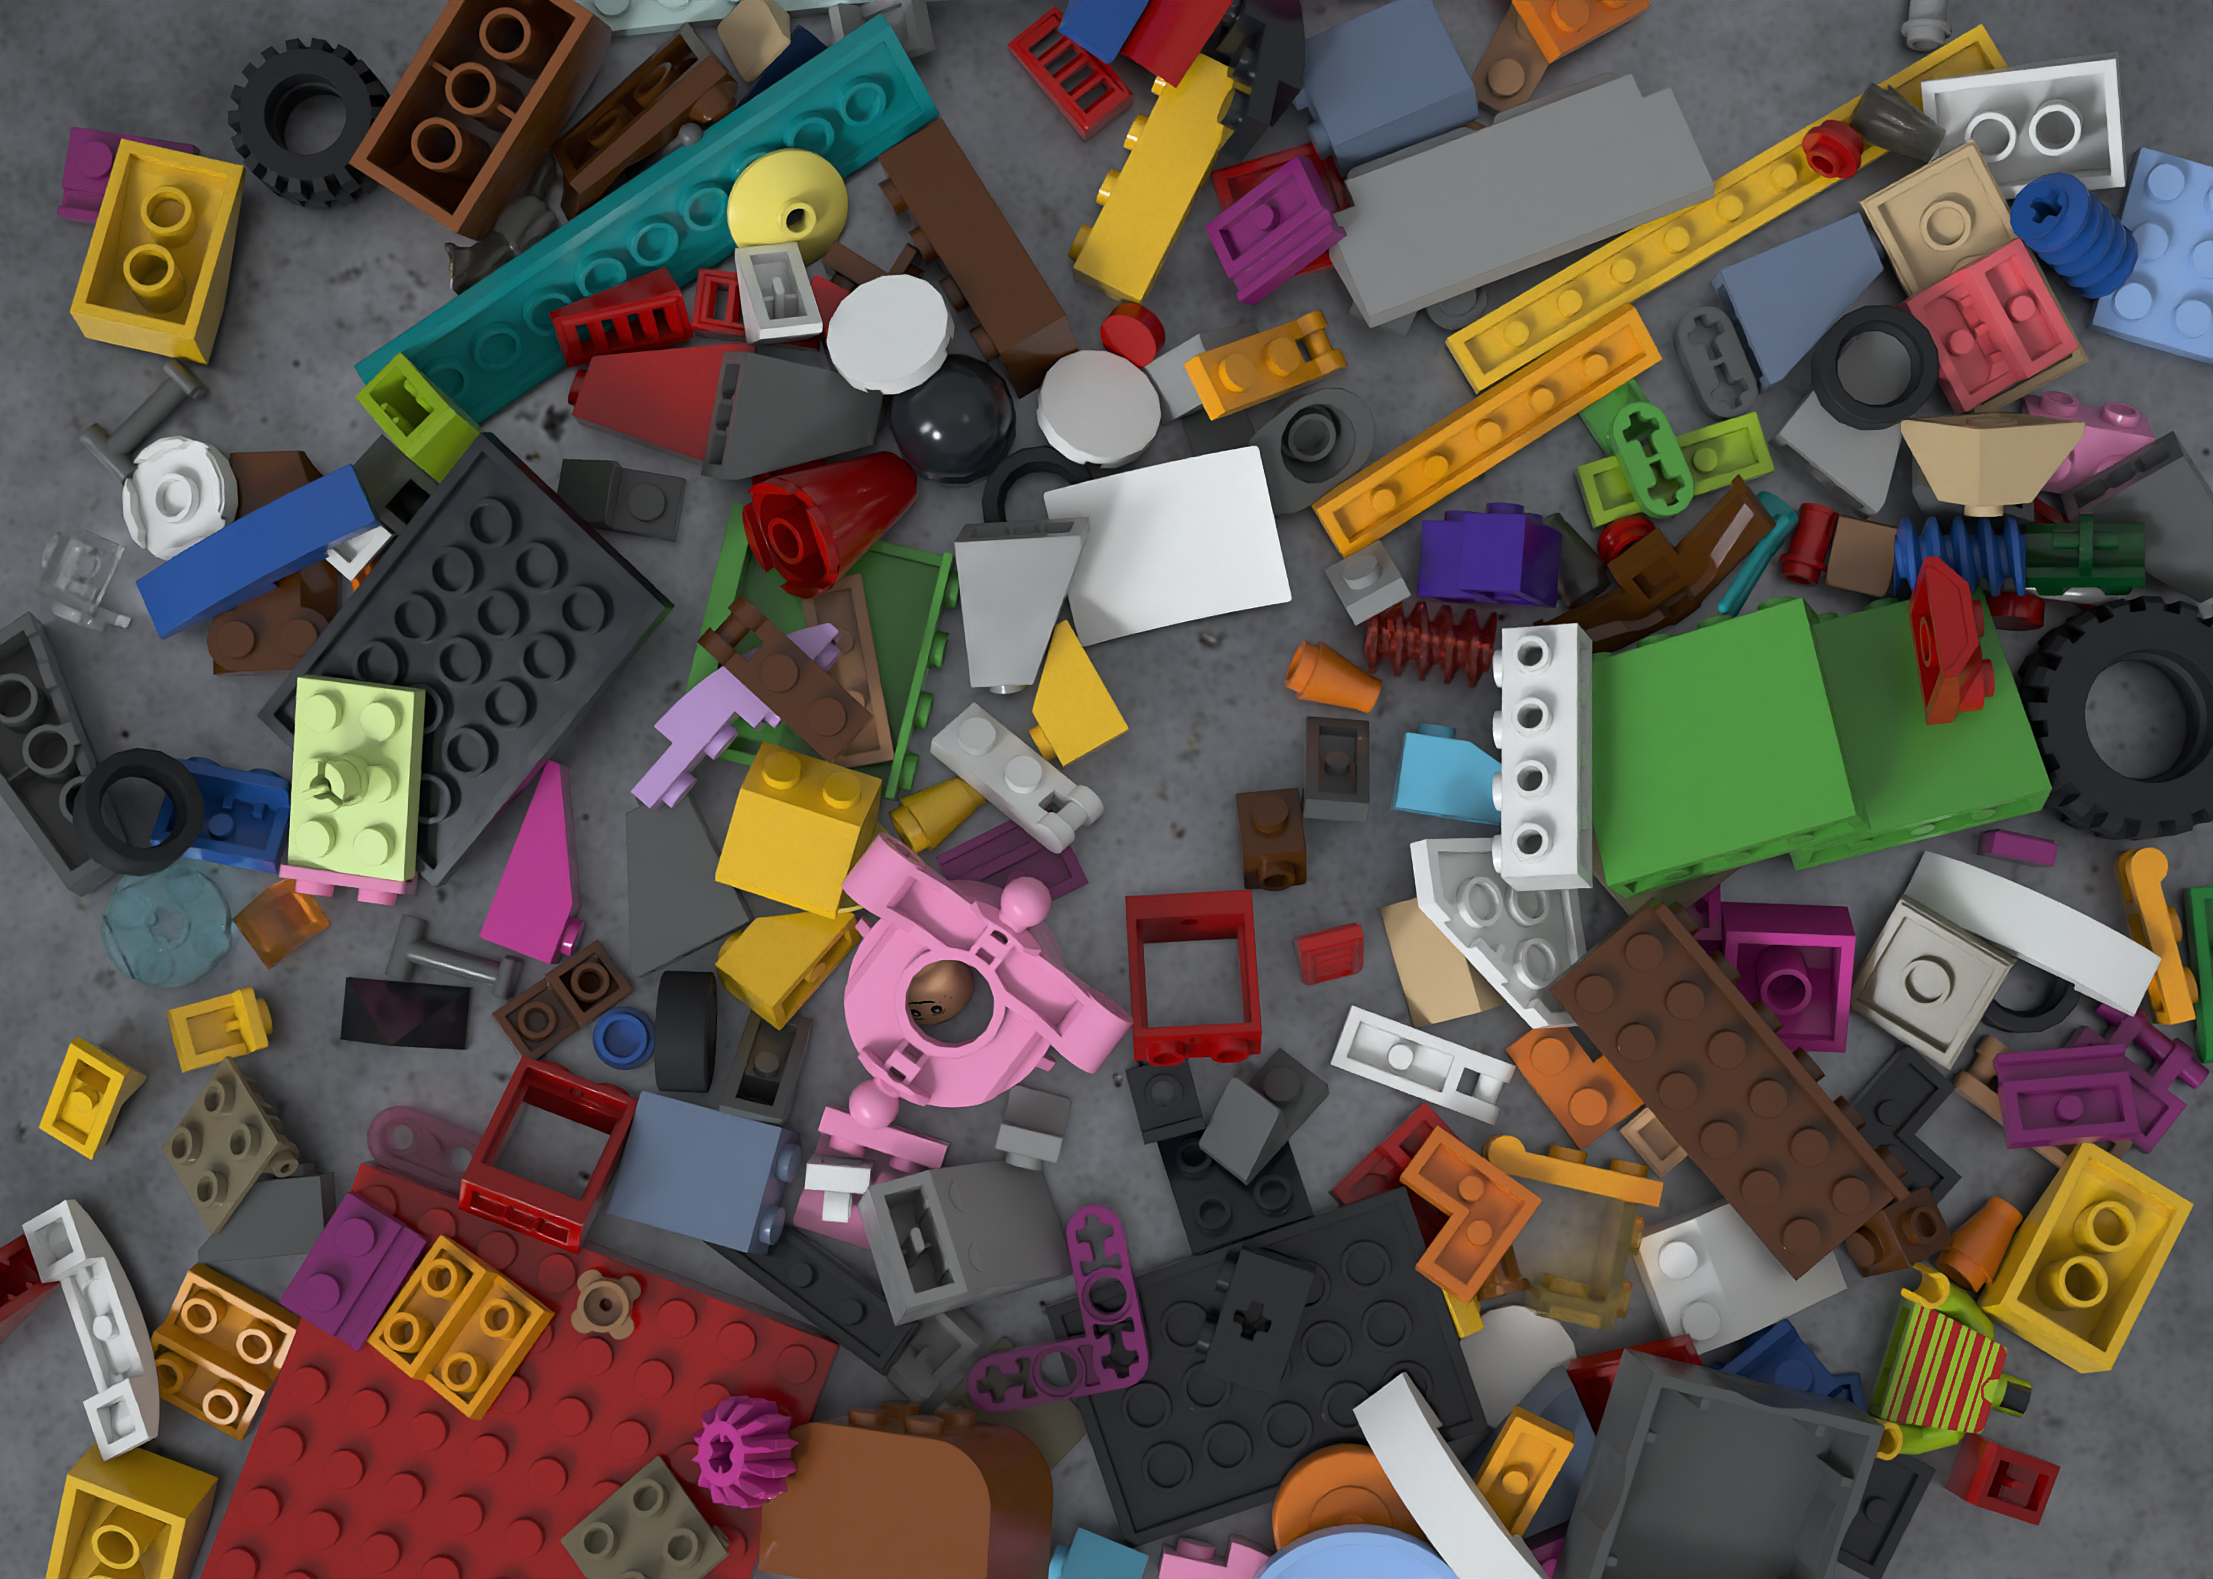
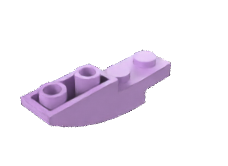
M830 623L797 630L786 635L826 673L842 654V651L835 645L843 636ZM762 645L741 656L748 661ZM723 666L678 700L654 725L657 730L672 742V745L631 790V793L655 811H658L664 803L670 808H674L697 782V779L690 773L702 759L708 755L713 760H716L737 737L739 731L732 725L740 716L759 732L767 723L776 729L784 721Z

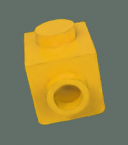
M252 986L165 1012L182 1073L221 1063L226 1056H231L232 1059L263 1050L268 1047L266 1035L272 1034L273 1030L268 1006L263 998L256 999Z

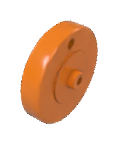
M1351 1443L1331 1445L1307 1455L1285 1476L1278 1488L1273 1504L1272 1528L1277 1551L1294 1540L1314 1531L1346 1524L1384 1526L1400 1530L1426 1542V1534L1393 1487L1371 1447Z

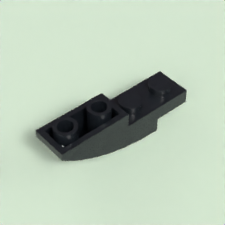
M1234 0L1219 22L1221 29L1216 51L1232 58L1227 70V77L1234 81L1232 89L1226 95L1217 116V123L1224 126L1218 153L1240 163L1269 126L1273 127L1302 90L1305 67V32L1300 0Z

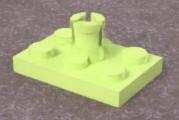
M310 674L297 677L288 865L403 882L415 878L426 689Z

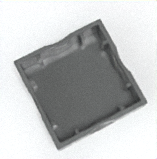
M1624 1348L1552 1579H1835L1836 1562L1840 1546L1852 1520L1858 1512L1885 1426L1850 1401Z

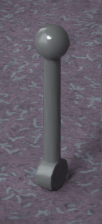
M692 122L683 124L675 139L644 161L626 167L625 173L628 182L682 145L691 146L696 144L703 135L700 126Z

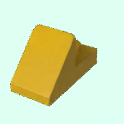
M77 1036L69 1045L38 1128L90 1160H93L106 1146L121 1105L145 1082L147 1075L100 1046Z

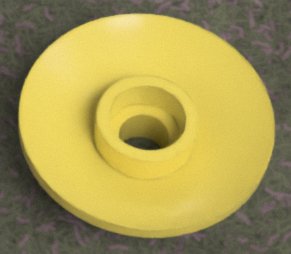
M800 148L774 150L754 160L737 178L730 192L727 204L728 227L738 248L797 242L804 266L822 257L830 249L833 242L837 241L844 228L848 213L847 190L838 171L822 156ZM799 208L804 210L803 215L796 223L792 225L786 224L787 216L791 211Z

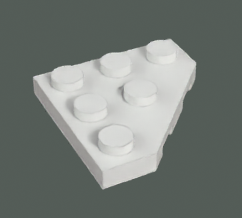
M1493 838L1424 839L1411 843L1410 848L1418 907L1532 1029L1578 1026L1545 988L1587 953L1578 889L1516 891L1501 878V873H1497L1494 869L1492 859Z

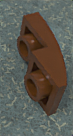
M597 939L545 974L544 979L493 1012L491 1017L520 1059L524 1055L539 1060L614 1007L634 990Z

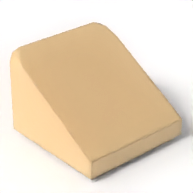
M742 0L719 23L717 28L721 42L740 76L747 83L753 82L791 44L790 15L773 0Z

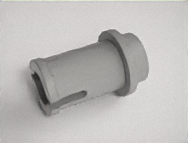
M1910 0L1909 19L1903 23L1901 28L1902 35L1907 37V46L1918 51H1936L1945 45V39L1949 38L1952 34V26L1946 22L1948 0Z

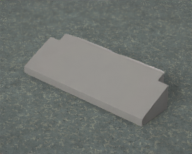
M1632 72L1623 76L1615 73H1603L1502 111L1495 116L1493 125L1478 131L1467 127L1457 128L1352 168L1347 175V180H1345L1346 204L1349 208L1333 214L1338 226L1344 227L1347 236L1329 248V258L1369 328H1373L1713 198L1715 184L1671 86L1642 97Z

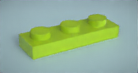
M1756 411L1675 436L1693 477L1695 486L1693 498L1733 486L1731 481L1738 474L1746 482L1769 475L1775 471ZM1648 445L1642 446L1647 458L1653 456ZM1615 455L1578 466L1574 470L1593 529L1611 524L1625 516L1644 514L1633 498ZM1655 463L1650 467L1656 478V484L1648 490L1649 496L1652 500L1663 498L1667 506L1673 505L1672 495L1680 489L1679 484L1675 479L1665 481Z

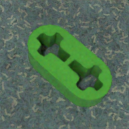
M1642 401L1630 403L1616 414L1610 424L1609 439L1611 447L1640 510L1651 518H1672L1683 511L1693 498L1695 486L1692 474L1663 411L1652 403ZM1636 416L1640 424L1651 422L1654 426L1655 431L1647 438V443L1653 456L1646 457L1638 440L1627 442L1624 438L1623 432L1631 426L1629 417ZM1657 464L1665 481L1675 479L1678 482L1680 489L1672 495L1674 505L1667 506L1663 498L1652 500L1649 496L1648 490L1656 484V478L1650 467L1651 465Z

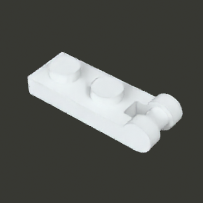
M975 702L931 741V754L1053 853L1058 854L1065 850L1074 841V832L1081 825L1090 826L1104 813L1102 801L1091 789L1083 785L1077 786ZM1053 802L1061 810L1056 814L1054 812L1048 813L1044 809Z
M1353 1005L1349 1008L1329 1063L1330 1065L1495 1125L1501 1110L1500 1107L1495 1105L1503 1083L1510 1084L1516 1066ZM1464 1067L1480 1073L1472 1097L1456 1091Z

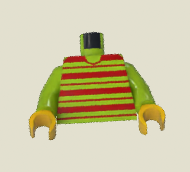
M1916 1262L1913 1268L1921 1271V1284L1913 1292L1903 1287L1901 1289L1902 1298L1867 1408L1868 1412L1881 1418L1874 1419L1885 1426L1875 1457L1882 1460H1892L1898 1454L1918 1455L1956 1445L1963 1439L1966 1432L1981 1434L1985 1428L1990 1409L2021 1418L2027 1409L2031 1396L2032 1386L2030 1381L2002 1373L2007 1356V1348L1994 1341L1995 1326L1965 1290L1950 1283L1948 1277L1943 1273L1919 1262Z

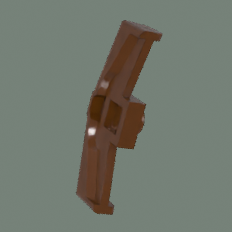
M1738 474L1731 481L1733 487L1676 546L1670 542L1658 527L1608 563L1607 566L1615 580L1621 585L1620 587L1547 622L1541 618L1532 624L1533 626L1578 623L1592 640V654L1599 652L1613 653L1669 625H1677L1698 610L1704 599L1755 548L1757 543L1767 536L1776 526V522L1757 495Z

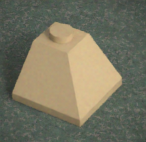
M1997 411L1908 418L1901 422V433L1938 501L1964 505V515L1997 517L2004 515V505L2031 503L2084 436L2085 422Z

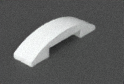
M1926 850L1904 895H1908L1992 946L2074 983V990L2133 1017L2162 959L2119 932L2045 895L1983 869Z
M70 1199L54 1206L22 1226L41 1282L60 1281L98 1390V1394L83 1401L104 1462L113 1460L158 1436V1377L149 1333L125 1271L106 1238L88 1213L75 1199Z
M1406 1372L1401 1373L1353 1409L1371 1449L1393 1487L1430 1542L1459 1579H1550L1519 1534L1511 1536L1437 1430L1442 1426V1423Z

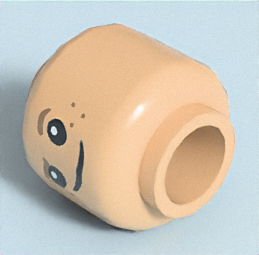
M940 960L926 965L914 976L909 987L908 1006L916 1024L937 1025L949 1021L961 1013L971 1000L975 988L973 973L968 964L959 960Z

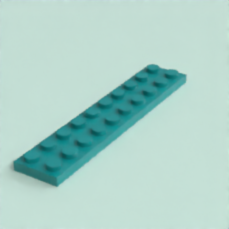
M879 13L703 131L702 138L696 144L691 146L682 145L358 362L354 367L361 380L367 385L401 352L467 415L479 424L566 365L549 312L663 267L667 269L680 289L698 277L699 268L710 269L734 253L735 248H738V246L734 242L728 227V199L737 178L754 160L766 153L783 148L806 149L825 158L838 171L841 178L844 179L940 113L891 25ZM795 209V210L791 211V212L789 213V215L792 214L793 212H795V211L798 210V209ZM637 313L627 315L628 322L637 318ZM612 319L601 321L604 332L614 329ZM587 324L575 326L580 342L591 338Z

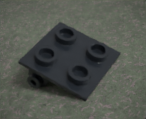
M1205 1129L1157 1141L1193 1256L1314 1217L1289 1140L1248 1185L1200 1149L1199 1142Z

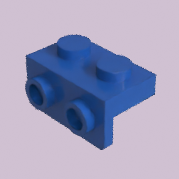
M191 757L187 760L174 758L183 763L198 781L205 803L203 826L192 846L182 857L277 874L289 837L291 782L267 769L255 768L248 772L221 767L218 763L203 757ZM166 793L150 837L152 846L159 845L167 839L175 826L176 812L172 800Z

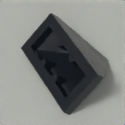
M346 977L340 1040L398 1047L467 1050L473 987Z

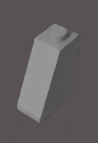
M1880 331L1863 332L1852 337L1841 351L1837 361L1838 377L1844 390L1855 400L1868 405L1886 404L1897 399L1907 388L1911 377V360L1905 347L1895 337ZM1812 387L1768 441V444L1860 518L1866 520L1878 513L1886 502L1902 438L1901 422L1884 430H1858L1839 423L1820 405Z
M1089 517L964 525L954 545L971 688L989 687L993 693L1009 694L1022 691L1027 685L1034 684L1046 656L1055 625H1057L1090 532Z

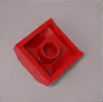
M1938 556L1924 557L1907 606L1926 725L1952 723L1958 713L1981 711L1984 706V698L1994 696L1995 679L1991 660L1989 658L1982 659L1979 638L1984 636V613L1980 600H1973L1969 583Z

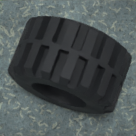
M299 38L285 41L287 51L281 54L273 46L261 52L266 62L258 69L249 62L241 72L249 80L245 88L234 85L230 96L238 105V110L228 111V125L237 133V135L231 137L235 150L245 159L243 163L279 197L283 195L291 203L302 207L305 206L306 202H310L317 209H331V200L335 199L343 206L356 202L353 192L360 187L367 194L372 192L378 186L371 177L349 164V161L390 97L385 86L362 59L358 60L351 50L338 44L336 49H333L326 40L312 38L310 47H306ZM317 95H333L344 100L346 106L345 125L340 136L331 146L318 153L308 155L295 154L287 150L284 139L286 121L299 103Z

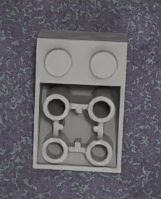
M1006 1159L926 1170L868 1186L857 1207L895 1326L1074 1275L1068 1246L1043 1171L1014 1166L1005 1163Z

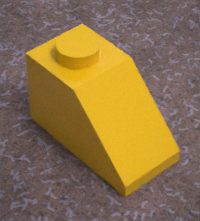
M1067 619L1055 625L1032 708V714L1038 725L1028 730L1042 757L1048 762L1057 757L1063 769L1068 768L1129 733L1126 722Z
M812 912L756 918L744 932L741 930L734 932L724 942L718 953V961L715 963V967L723 988L780 1031L860 942L861 935L855 928L857 924L855 915L852 912L838 913L835 920Z

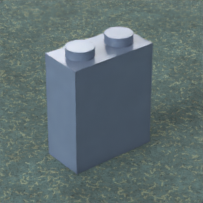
M1395 0L1305 40V67L1302 90L1292 102L1297 111L1308 107L1314 122L1308 124L1307 129L1314 148L1321 160L1331 156L1341 178L1347 176L1349 171L1356 166L1436 137L1479 118L1474 84L1432 0Z
M641 1090L607 1214L742 1252L767 1256L769 1245H774L778 1241L784 1226L785 1210L780 1205L787 1182L791 1183L795 1179L800 1168L802 1148L797 1145L800 1132L721 1113L719 1110Z

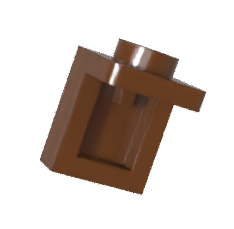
M836 240L822 260L826 273L832 277L830 282L851 293L860 285L881 276L907 274L922 279L924 275V270L918 267L922 261L919 250L910 243L906 244L889 273Z
M1298 788L1237 793L1236 810L1245 889L1281 891L1293 885L1305 884L1307 882L1306 844Z
M1923 1186L1910 1191L1911 1196L1903 1203L1897 1200L1889 1202L1846 1239L1848 1252L1857 1263L1863 1278L1911 1268L1916 1262L1920 1263L1952 1243V1236L1928 1187Z

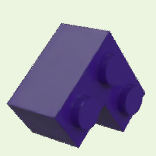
M1487 503L1485 513L1449 510L1445 511L1444 521L1423 520L1417 595L1435 603L1556 608L1562 533L1542 523V515L1525 513V506L1513 503Z

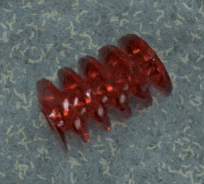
M1402 601L1385 609L1383 613H1378L1366 620L1363 655L1366 657L1369 674L1376 675L1384 658H1387L1391 661L1394 678H1401L1408 663L1415 662L1419 681L1425 682L1435 665L1440 666L1444 685L1450 686L1458 670L1463 669L1465 670L1468 688L1475 689L1483 673H1488L1491 665L1497 631V612H1491L1483 627L1480 628L1475 609H1465L1458 624H1455L1450 605H1441L1434 619L1430 621L1427 605L1424 601H1417L1408 617H1405Z

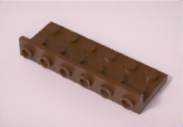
M1651 897L1545 988L1790 1276L1797 1281L1894 1198L1903 1203L1910 1197L1911 1193L1900 1181L1908 1172L1883 1144L1873 1150L1858 1132L1866 1125V1122L1843 1096L1840 1095L1832 1101L1817 1084L1825 1074L1814 1060L1800 1046L1791 1053L1778 1038L1776 1033L1784 1026L1768 1006L1759 998L1751 1004L1734 986L1742 979V976L1718 949L1708 955L1693 936L1701 928L1683 906L1675 900L1667 907L1663 901Z

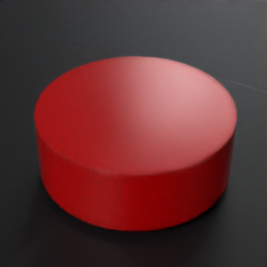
M1122 303L1116 306L1103 321L1100 328V337L1105 349L1109 353L1128 359L1136 367H1143L1151 363L1163 348L1166 340L1164 327L1158 317L1148 308L1136 303Z
M2002 592L2000 596H1992L1991 594L1985 596L1996 629L2029 631L2040 629L2044 626L2045 602L2041 598L2030 594L2018 596L2014 592Z

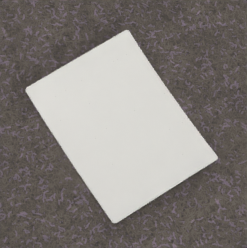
M1257 446L1226 450L1153 465L1044 493V501L1049 519L1089 517L1090 532L1067 594L1077 637L1082 647L1190 620L1289 602L1292 599L1261 455Z

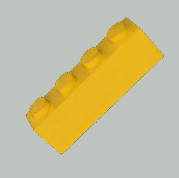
M1199 53L1177 88L1156 77L1151 92L1158 95L1159 98L1150 116L1147 117L1141 113L1137 115L1123 145L1131 153L1121 172L1113 168L1110 169L1097 195L1096 203L1104 207L1094 227L1083 224L1070 248L1068 258L1076 261L1073 266L1074 280L1120 303L1144 305L1220 154L1218 151L1224 126L1217 123V116L1226 95L1233 86L1234 80L1227 77L1229 66Z

